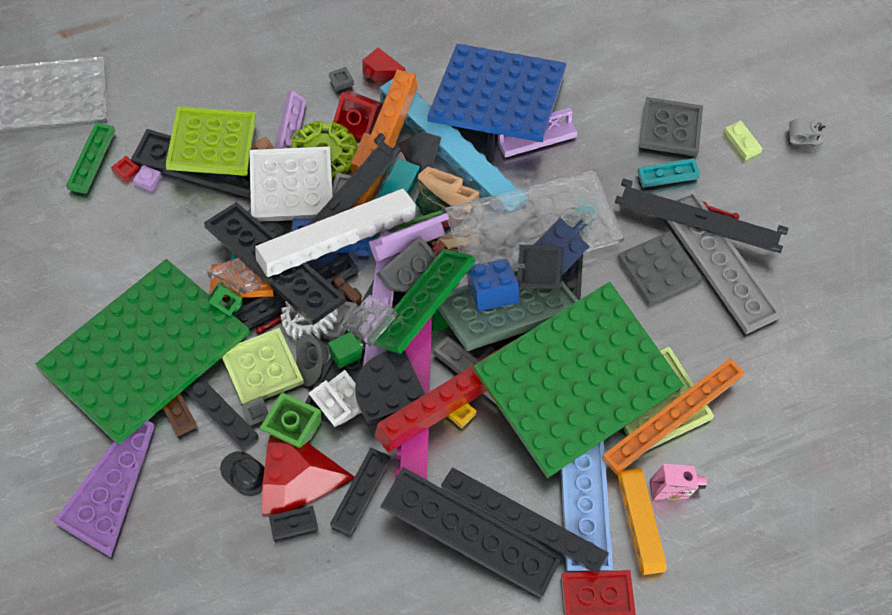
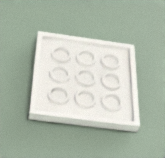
M330 146L250 150L251 215L259 222L293 220V218L313 219L333 197Z

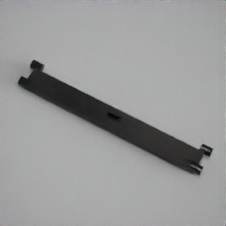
M379 133L373 140L378 147L308 225L351 209L402 150L397 145L392 149L383 142L386 137Z
M625 178L622 180L621 186L625 187L622 197L617 196L615 199V203L620 206L781 254L783 246L779 245L781 234L787 235L788 227L779 225L777 231L631 188L633 181Z

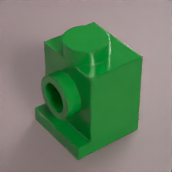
M220 280L208 295V302L229 316L233 311L237 312L242 305L241 295ZM224 295L230 296L229 300L226 301L222 298Z

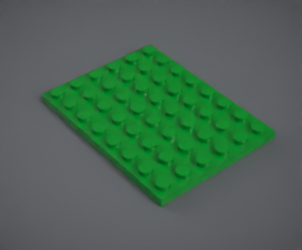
M166 258L36 362L35 365L119 445L249 335L250 330L234 315L231 314L229 316L208 302L209 294Z
M610 281L472 368L547 478L685 386Z

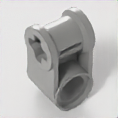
M794 119L789 122L790 142L793 144H821L825 139L824 134L828 131V124L823 120Z

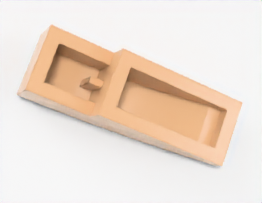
M426 167L418 174V179L431 192L456 209L470 214L478 206L480 192L462 186V178L431 167Z

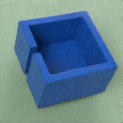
M498 259L489 262V265L477 263L467 272L468 287L478 311L519 303L518 281L508 259Z

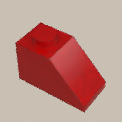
M379 47L362 60L363 74L375 82H389L394 78L397 70L406 72L405 67Z

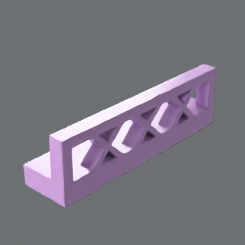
M571 108L552 112L543 143L509 136L504 137V135L498 134V146L503 155L509 157L577 137V130L572 123L573 111ZM566 116V120L558 122L561 117Z
M445 213L369 241L375 261H380L402 252L420 236L425 242L445 235L441 222L449 219L448 214Z

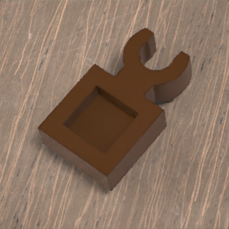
M340 275L332 280L335 283L333 287L345 297L346 302L356 303L359 307L362 298L359 290L352 288L348 283L346 284Z

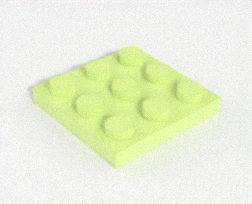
M280 328L240 342L222 357L242 404L259 396H262L264 400L304 384Z

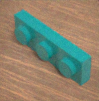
M695 158L639 167L637 171L642 188L699 179L700 177Z

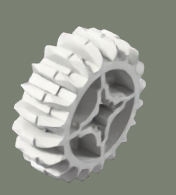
M287 302V307L282 308V326L287 334L296 341L306 334L313 335L320 340L321 335L328 336L327 330H333V324L337 323V309L312 325Z

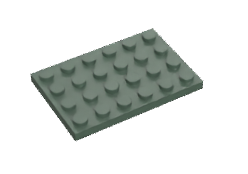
M518 269L513 270L516 279L518 277ZM562 281V289L519 287V303L478 311L469 287L465 285L453 289L439 306L438 310L466 351H470L530 331L579 300Z

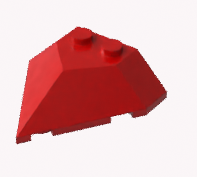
M270 435L263 477L262 515L271 516L295 510L302 505L306 506L336 490V487L353 481L355 476L308 442L298 448Z

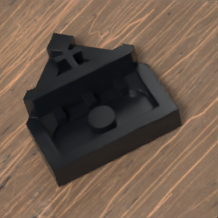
M421 131L397 145L402 150L401 152L407 162L420 166L421 173L426 167L433 168L441 136Z

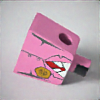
M663 464L649 480L653 501L687 499L697 489H705L707 485L706 477L697 476L696 468L688 465Z

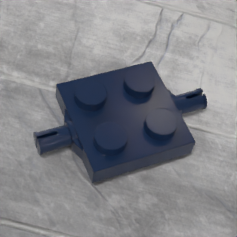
M560 217L534 244L564 247L562 275L590 247L579 234L587 226L581 219L574 227H571Z

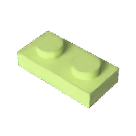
M742 121L725 127L724 133L744 160L762 152L763 148Z

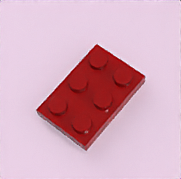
M631 570L600 571L598 575L594 572L561 574L565 615H636Z

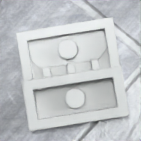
M345 370L330 382L325 380L309 392L311 398L334 427L360 413L355 397L356 383Z

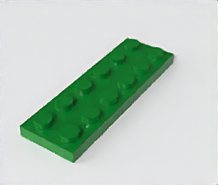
M443 249L368 339L370 343L401 354L476 262L473 255Z

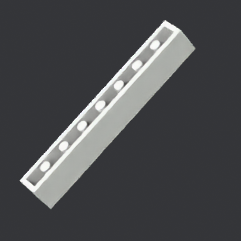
M400 189L255 246L256 261L267 277L279 274L284 270L299 266L309 260L317 259L324 254L336 251L349 244H354L359 240L374 236L379 232L391 229L404 222H409L415 218L416 204L404 189Z

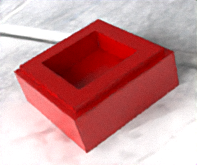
M127 156L111 167L112 171L124 182H127L140 171L139 166L131 162V159Z

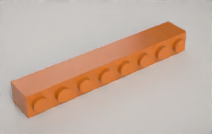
M401 70L396 71L358 168L378 147L373 140L379 133L386 137L383 142L392 149L395 146L418 88L416 74ZM384 172L352 208L374 199Z

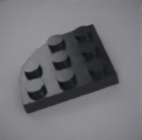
M389 350L370 359L360 370L355 385L356 402L366 426L386 419L425 395L405 350L401 354Z

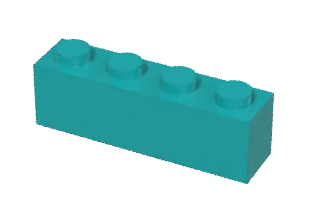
M398 159L395 165H391L388 179L383 180L379 196L376 195L373 200L400 189H404L410 197L419 180L420 166Z

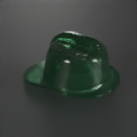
M420 180L417 182L419 194L415 203L423 216L448 209L442 199L431 192Z

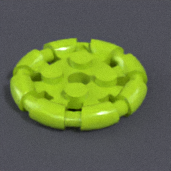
M315 121L295 131L290 138L292 145L289 148L330 146L331 178L334 180L337 173H347L351 170V163L358 145L353 134H349L347 132L348 129L335 122L324 123L323 121ZM323 130L329 131V134H325L322 132ZM338 162L340 166L336 168L334 164Z

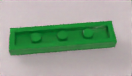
M95 122L66 184L67 190L87 194L115 133L114 126Z

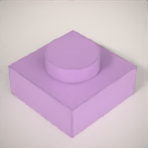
M143 165L133 181L135 185L152 192L162 175L161 172Z

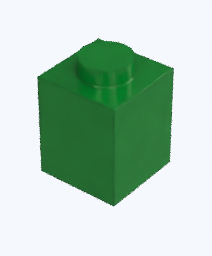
M352 332L328 342L329 353L339 369L362 358L363 344L358 337H354Z

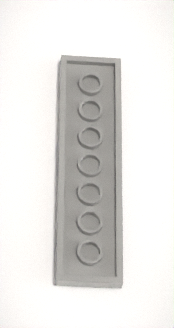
M694 189L671 199L708 210ZM667 220L745 334L781 318V311L729 238Z

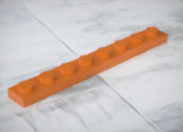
M729 358L603 454L602 459L617 475L740 380L745 372Z

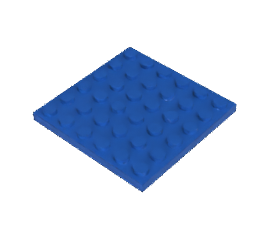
M456 44L429 110L427 121L543 143L567 63L466 44Z

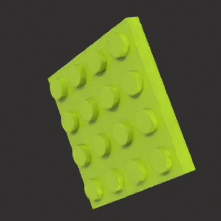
M177 106L166 160V170L247 176L256 112Z

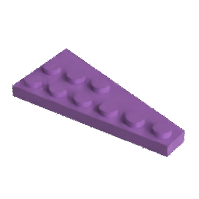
M146 421L119 445L113 441L53 520L57 526L109 557L112 555L154 430L153 423Z

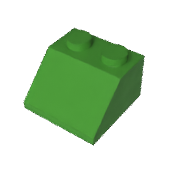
M281 392L262 423L260 430L300 448L311 440L322 421L321 410Z

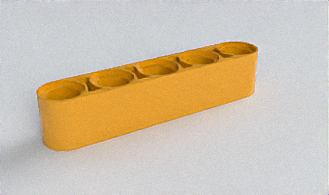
M642 468L622 470L618 473V481L640 572L642 575L666 572V560Z

